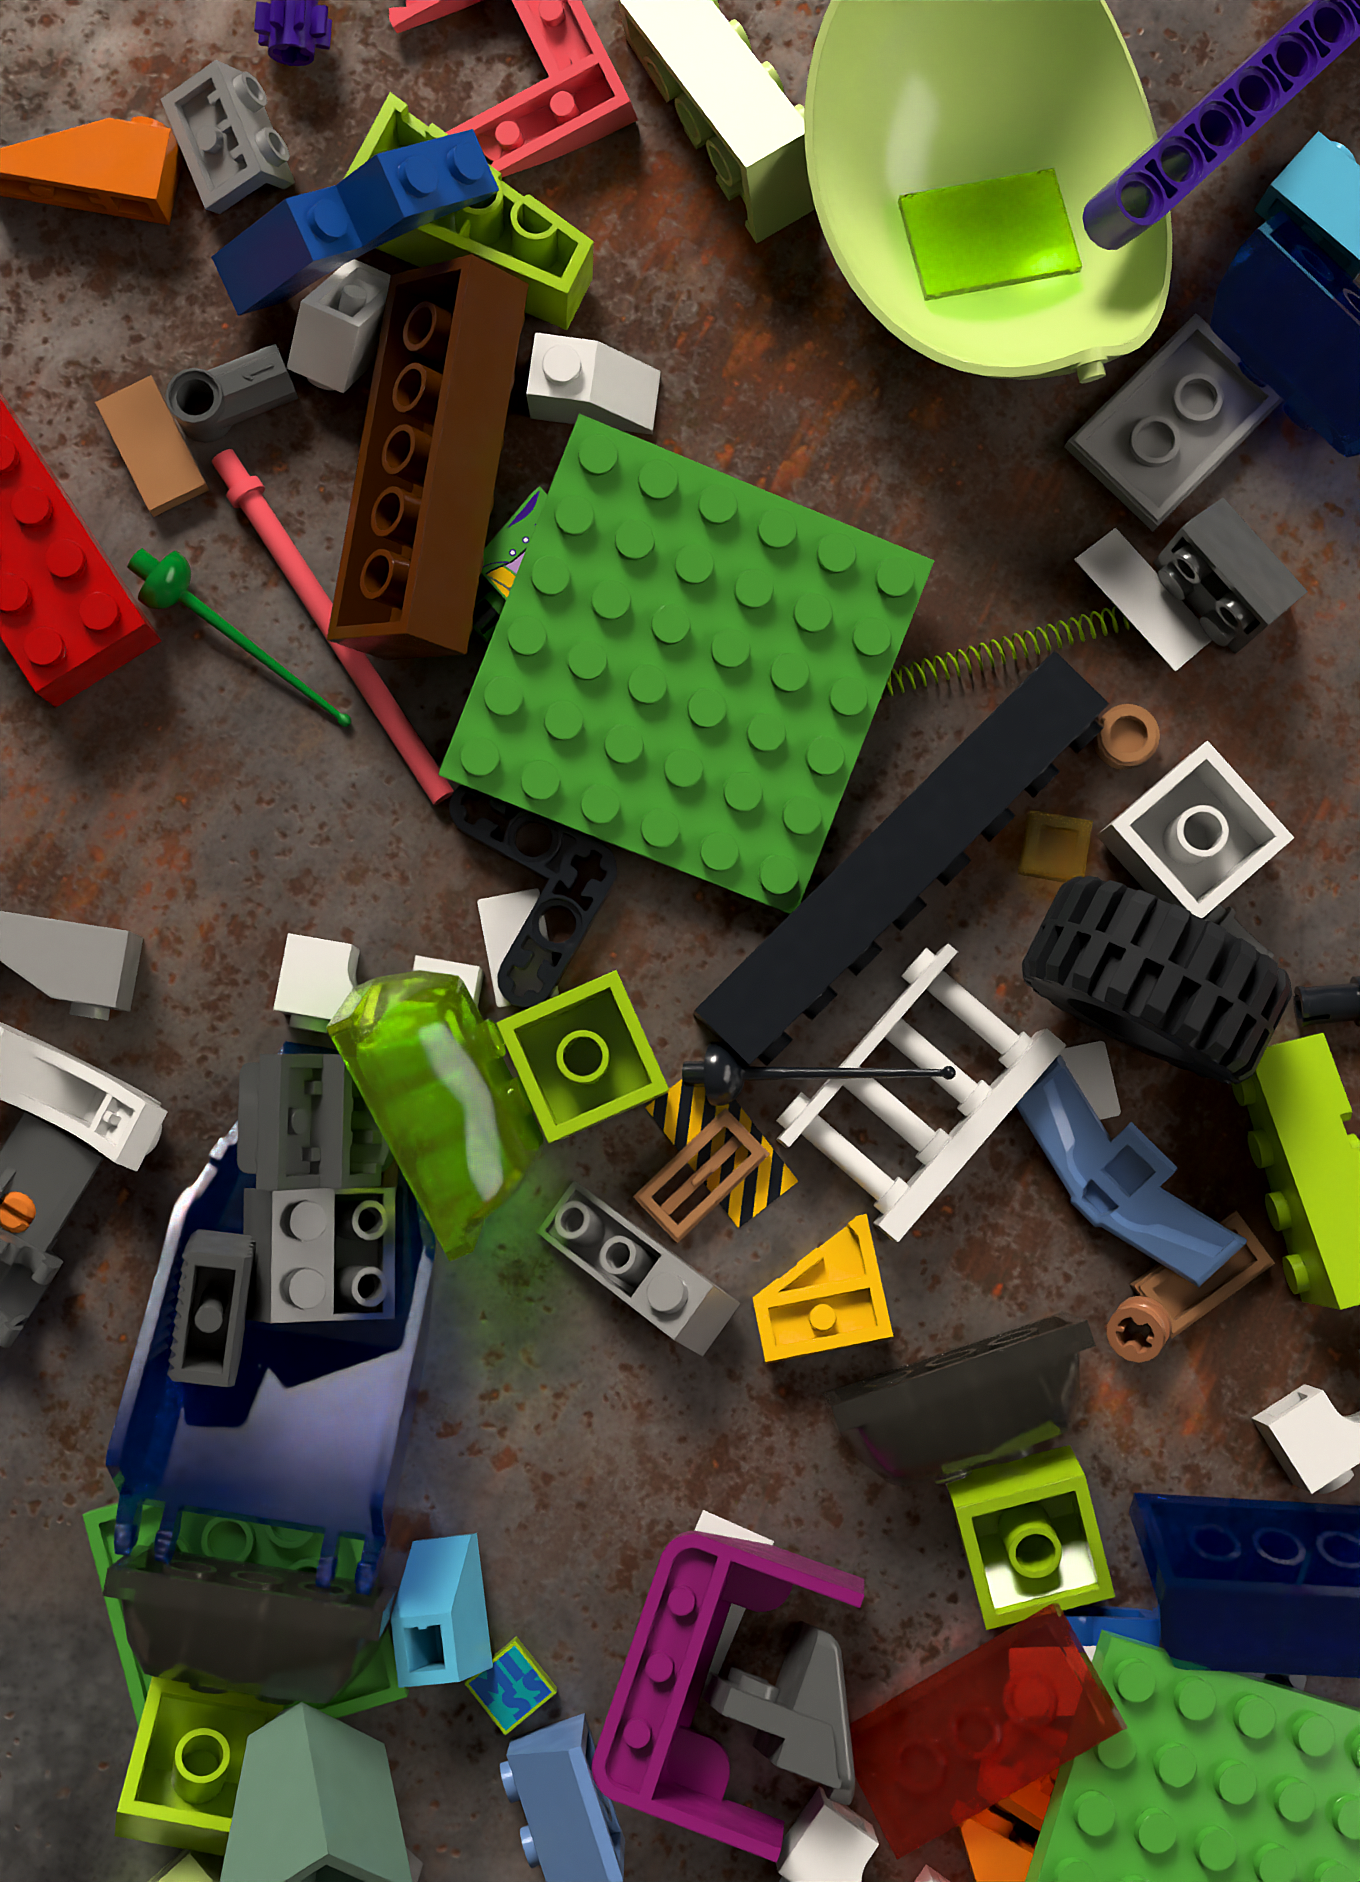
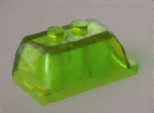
M416 970L376 977L353 987L326 1026V1029L450 1262L474 1251L485 1219L519 1191L545 1146L544 1138L531 1114L534 1112V1109L520 1077H512L502 1057L506 1054V1048L498 1027L491 1019L483 1020L464 981L458 975Z

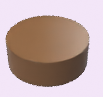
M1122 704L1111 708L1100 718L1098 722L1104 728L1093 738L1095 751L1104 763L1116 769L1127 770L1142 765L1154 754L1159 744L1160 733L1155 718L1146 709L1133 704Z

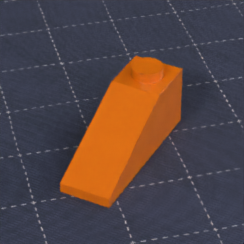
M143 116L133 117L131 121L106 118L0 148V196L170 225L184 156L171 128H167L163 123L155 119Z

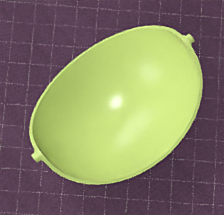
M831 0L815 42L807 79L804 109V143L807 172L814 206L826 241L849 285L867 309L892 334L926 357L959 371L996 379L1032 380L1077 372L1079 382L1088 383L1106 375L1104 363L1140 348L1151 337L1158 326L1169 292L1172 269L1171 212L1169 211L1158 222L1118 250H1106L1098 247L1088 237L1082 219L1084 207L1089 200L1158 139L1137 70L1105 0Z

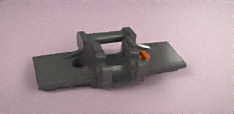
M28 1111L24 1112L0 1150V1346L5 1348L11 1347L63 1264V1261L51 1251L58 1240L56 1237L105 1158L41 1117Z

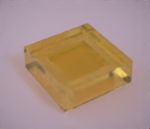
M1030 810L1027 813L1017 874L1063 883L1076 876L1084 877L1093 821Z

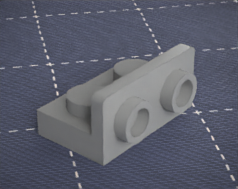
M214 60L161 98L167 117L206 210L221 214L265 183L284 190L295 183L287 163L290 157L288 148L282 137L273 129L264 107L267 104V98L263 88L250 73L242 72L218 60Z

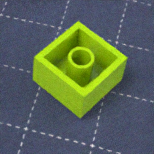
M617 970L496 1022L549 1144H554L669 1093L668 1085Z

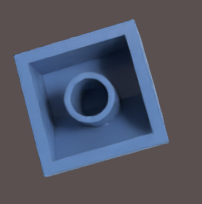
M585 1713L510 1738L506 1754L508 1761L500 1763L501 1777L510 1803L521 1800L528 1823L527 1826L520 1828L521 1841L528 1864L531 1868L541 1865L546 1882H623L625 1838L613 1800L606 1797L598 1789L593 1779L592 1759L596 1746Z

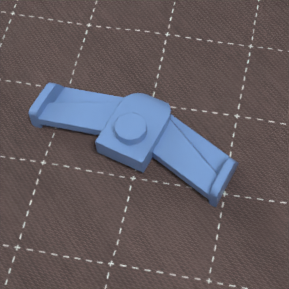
M1061 1055L1048 1066L1015 1105L1070 1194V1203L1094 1227L1104 1228L1197 1287H1200L1246 1244V1238L1238 1233L1235 1234L1160 1187L1176 1171L1177 1167L1132 1122L1113 1140L1111 1139Z

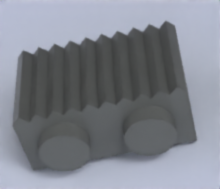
M197 1229L190 1235L182 1256L184 1262L181 1267L182 1275L179 1281L181 1286L177 1295L179 1300L175 1308L177 1314L174 1319L175 1327L172 1333L174 1338L170 1347L172 1352L169 1358L170 1366L167 1375L172 1381L221 1387L235 1386L241 1359L256 1241H253L250 1235Z

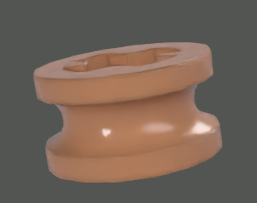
M1144 1296L1130 1297L1122 1302L1111 1316L1107 1324V1338L1114 1351L1124 1359L1138 1363L1150 1361L1159 1354L1171 1335L1172 1322L1166 1309L1154 1299ZM1132 1319L1137 1325L1148 1323L1152 1328L1147 1339L1141 1333L1131 1335L1126 1327Z

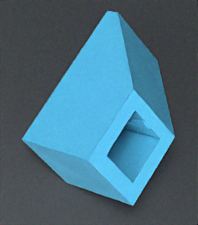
M477 1533L422 1539L412 1542L391 1616L398 1688L460 1682L493 1668Z

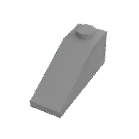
M0 911V961L49 997L71 1003L69 1015L108 1021L110 1009L130 1012L143 937L126 930Z

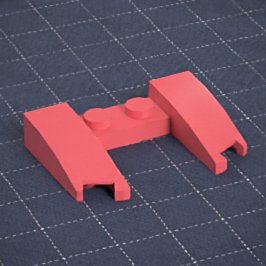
M406 0V7L389 8V20L398 34L463 10L483 0ZM512 0L549 77L445 132L451 135L473 129L484 156L493 162L491 166L502 173V178L554 160L638 120L624 86L581 0Z

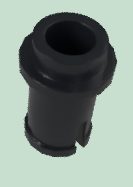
M1353 976L1350 979V983L1312 987L1296 986L1294 988V1013L1299 1027L1354 1021L1355 1025L1360 1027V976Z

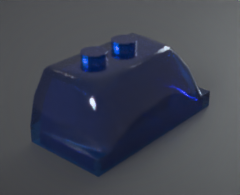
M1281 210L1258 227L1237 251L1217 288L1210 326L1213 332L1241 358L1237 364L1242 373L1261 388L1269 385L1285 401L1282 405L1283 410L1297 426L1305 431H1310L1313 428L1339 454L1347 458L1360 455V285Z
M1134 1493L1129 1515L1150 1576L1152 1609L1160 1639L1174 1667L1183 1670L1360 1678L1359 1505Z

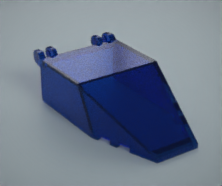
M285 1041L277 1053L369 1055ZM384 1057V1068L389 1070L394 1077L412 1119L410 1128L404 1138L395 1197V1319L265 1323L246 1320L235 1386L221 1387L172 1381L167 1372L172 1352L170 1347L174 1338L172 1333L175 1327L174 1319L177 1314L175 1308L179 1300L177 1295L181 1286L179 1281L182 1275L181 1267L184 1262L182 1256L189 1237L197 1229L243 1234L244 1188H256V1174L244 1173L237 1165L238 1119L225 1139L220 1137L209 1153L210 1161L192 1188L187 1187L176 1202L106 1454V1467L119 1492L114 1534L115 1554L124 1556L132 1554V1550L136 1546L139 1537L143 1505L164 1508L160 1527L154 1541V1557L156 1561L170 1563L181 1529L182 1512H191L325 1534L317 1568L315 1587L330 1589L332 1581L336 1578L341 1537L364 1541L361 1560L357 1564L354 1583L356 1584L357 1594L370 1596L387 1547L426 1359L437 1256L411 1061Z

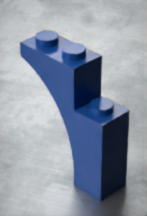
M473 129L378 153L337 185L286 198L211 256L237 315L240 316L286 302L315 281L351 260L422 225L484 201L498 192L499 188Z

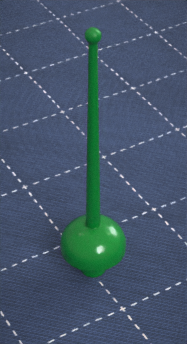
M143 548L133 555L127 568L145 581L139 591L138 601L152 609L168 608L180 601L338 719L340 726L347 727L350 725L351 717L348 714L340 713L188 591L191 581V568L182 554L178 551H173L161 562Z

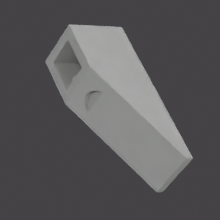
M575 1180L536 1231L674 1341L701 1356L706 1353L741 1304Z

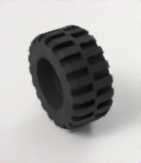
M1076 876L1062 884L1022 961L1023 978L1027 986L1032 987L1034 992L1051 1001V1004L1062 1011L1070 1013L1090 1027H1094L1151 1057L1159 1058L1182 1070L1194 1072L1198 1076L1210 1080L1213 1078L1226 1084H1240L1253 1076L1292 997L1291 981L1288 973L1284 969L1279 968L1278 963L1271 957L1261 954L1256 950L1255 946L1244 939L1233 936L1226 932V929L1211 921H1206L1185 908L1162 901L1155 895L1142 890H1133L1115 881L1109 880L1106 882L1093 876Z

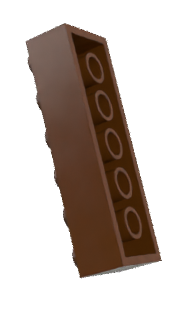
M473 254L390 275L327 634L328 641L383 660L466 655L469 637L473 629L472 617L479 576L484 564L483 552L489 517L494 505L493 493L500 453L504 445V428L510 393L515 381L514 369L520 334L525 322L524 310L529 286L528 283Z

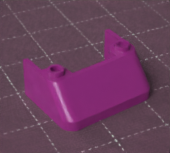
M687 1531L675 1536L667 1544L659 1559L592 1759V1775L598 1789L615 1802L777 1863L782 1847L785 1821L723 1798L731 1771L729 1755L725 1747L716 1738L690 1727L731 1603L756 1612L771 1611L786 1601L793 1584L860 1608L864 1598V1578L766 1543L701 1531Z

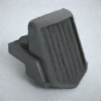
M260 1054V1062H249L242 1066L239 1074L237 1165L244 1173L256 1174V1190L350 1189L381 1186V1173L391 1165L412 1122L410 1112L394 1077L389 1070L384 1068V1055Z
M800 1620L795 1627L775 1686L768 1684L766 1679L735 1667H731L728 1678L713 1672L709 1673L701 1698L720 1714L758 1728L752 1745L775 1766L821 1783L828 1799L845 1806L851 1804L856 1779L842 1651L837 1640L829 1632Z

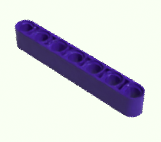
M1311 0L1089 200L1084 207L1082 219L1084 229L1090 240L1103 249L1118 250L1164 217L1360 36V0Z

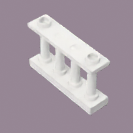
M950 944L941 948L936 955L928 948L921 952L901 976L910 985L838 1068H861L862 1062L884 1037L920 1069H943L946 1066H952L956 1071L953 1079L947 1080L944 1077H931L960 1102L957 1109L964 1114V1117L952 1131L947 1134L939 1128L935 1132L874 1078L828 1079L811 1099L801 1092L776 1120L785 1128L776 1139L785 1148L790 1147L798 1136L802 1134L877 1200L874 1207L881 1213L872 1224L890 1240L895 1242L901 1240L1066 1046L1047 1028L1035 1032L1032 1037L1028 1036L1024 1031L1017 1035L944 972V967L958 952ZM925 989L1001 1054L998 1060L1006 1068L990 1086L983 1080H980L978 1083L973 1081L901 1018ZM842 1086L919 1151L915 1157L923 1164L907 1183L900 1177L893 1181L818 1115Z

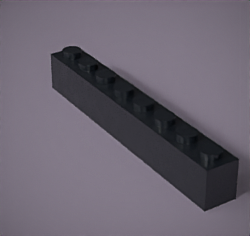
M1054 650L694 1010L693 1015L720 1042L726 1043L742 1059L745 1066H749L758 1058L767 1067L793 1040L784 1030L801 1013L812 1021L838 995L829 985L846 968L857 976L883 950L874 940L891 923L898 930L902 931L928 905L919 895L935 879L946 887L972 861L963 851L980 834L990 842L1016 816L1007 806L1023 790L1034 798L1060 772L1051 762L1067 746L1078 754L1104 728L1095 718L1109 703Z

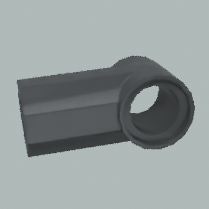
M276 344L208 371L199 368L184 369L173 376L167 385L165 394L167 406L185 434L195 441L204 443L219 440L227 434L233 424L299 399ZM202 396L214 398L213 404L207 412L196 416L187 414L188 406L196 398Z

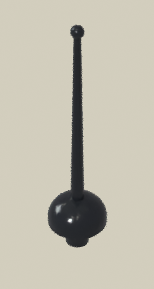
M711 1042L706 1050L704 1061H685L682 1067L684 1086L705 1087L707 1099L712 1106H723L734 1101L741 1093L745 1081L944 1077L947 1080H951L956 1075V1071L952 1066H946L943 1069L745 1066L742 1059L724 1042Z

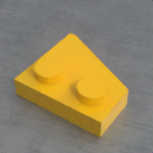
M867 1214L856 1216L841 1231L819 1248L811 1251L797 1262L796 1266L774 1280L752 1298L765 1364L893 1338Z

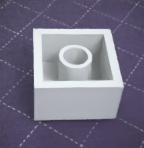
M1208 741L1189 754L1097 834V837L1147 893L1155 895L1158 899L1172 905L1176 904L1185 908L1200 918L1205 917L1294 839L1293 835Z

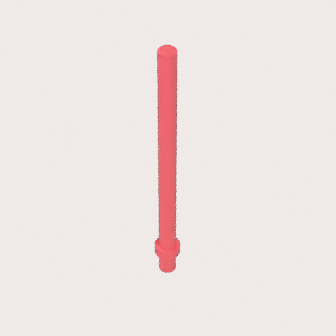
M233 449L220 452L212 459V464L229 489L226 494L227 499L233 508H241L327 640L333 603L262 494L265 491V487L258 476H250ZM327 640L432 804L436 805L450 797L454 792L453 788L446 778L438 776L440 768L366 654Z

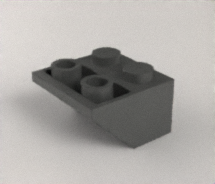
M1221 498L1187 522L1153 561L1160 570L1158 576L1167 591L1179 600L1186 599L1201 615L1200 624L1205 633L1216 644L1223 647L1227 645L1235 654L1308 592L1224 498Z
M396 1187L311 1188L285 1191L244 1188L243 1235H250L253 1241H256L245 1320L265 1323L395 1319Z

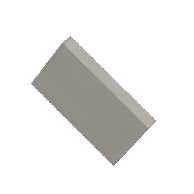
M1195 313L1067 441L1065 448L1153 532L1281 404L1285 397Z

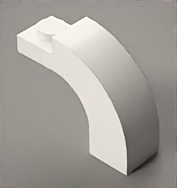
M0 1022V1100L63 1128L87 1142L113 1162L138 1171L145 1155L149 1154L159 1141L162 1122L168 1111L160 1107L161 1102L65 1051Z

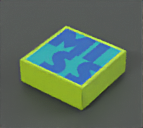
M517 1636L492 1656L493 1668L467 1678L464 1682L504 1735L508 1734L557 1693V1686Z

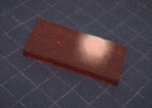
M1052 1603L850 1724L855 1777L898 1860L1114 1737L1128 1727L1059 1603Z

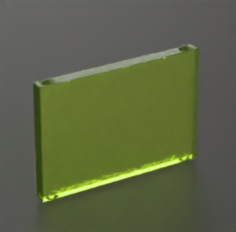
M1054 168L899 195L898 206L925 301L1064 275H1073L1080 273L1083 267Z

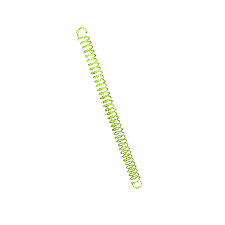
M1115 605L1112 612L1108 608H1104L1101 615L1093 611L1090 619L1085 614H1081L1079 621L1070 617L1067 625L1062 620H1059L1056 628L1052 624H1047L1045 632L1042 628L1036 627L1034 635L1029 630L1024 631L1022 638L1019 634L1014 633L1011 641L1003 636L1000 645L996 640L992 639L989 643V649L984 643H980L978 652L972 646L967 648L966 654L961 649H958L955 658L951 653L946 652L944 662L938 655H935L933 666L928 659L924 658L921 668L916 662H912L910 672L905 665L900 666L899 675L893 668L891 671L895 674L902 693L905 692L902 681V668L907 672L912 688L916 689L913 665L919 670L926 687L927 682L924 670L926 661L933 673L935 683L938 684L936 658H938L944 669L946 679L949 680L947 655L951 657L958 677H961L958 653L961 652L966 661L968 671L972 674L969 651L970 649L973 650L979 662L980 670L983 671L981 646H984L990 658L991 666L994 668L992 642L998 647L1003 664H1006L1003 653L1004 639L1012 650L1013 659L1017 661L1014 648L1015 636L1019 638L1026 658L1029 657L1025 643L1026 633H1029L1034 642L1036 654H1040L1037 644V630L1041 631L1045 638L1047 650L1051 651L1048 640V627H1051L1055 632L1058 646L1062 649V642L1059 636L1060 623L1065 627L1069 643L1073 646L1074 641L1070 632L1071 620L1076 623L1080 639L1084 642L1085 637L1081 628L1082 617H1085L1088 621L1092 638L1096 639L1092 623L1093 614H1096L1100 619L1103 634L1107 636L1104 611H1108L1112 618L1114 631L1118 633V624L1115 619V609L1117 607ZM1123 614L1125 627L1129 630V620ZM890 673L886 685L890 695L893 696Z

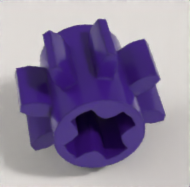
M271 0V4L256 2L254 32L259 34L258 44L260 46H268V55L274 61L289 66H305L314 61L315 47L326 50L330 49L332 20L328 18V6L318 5V0Z

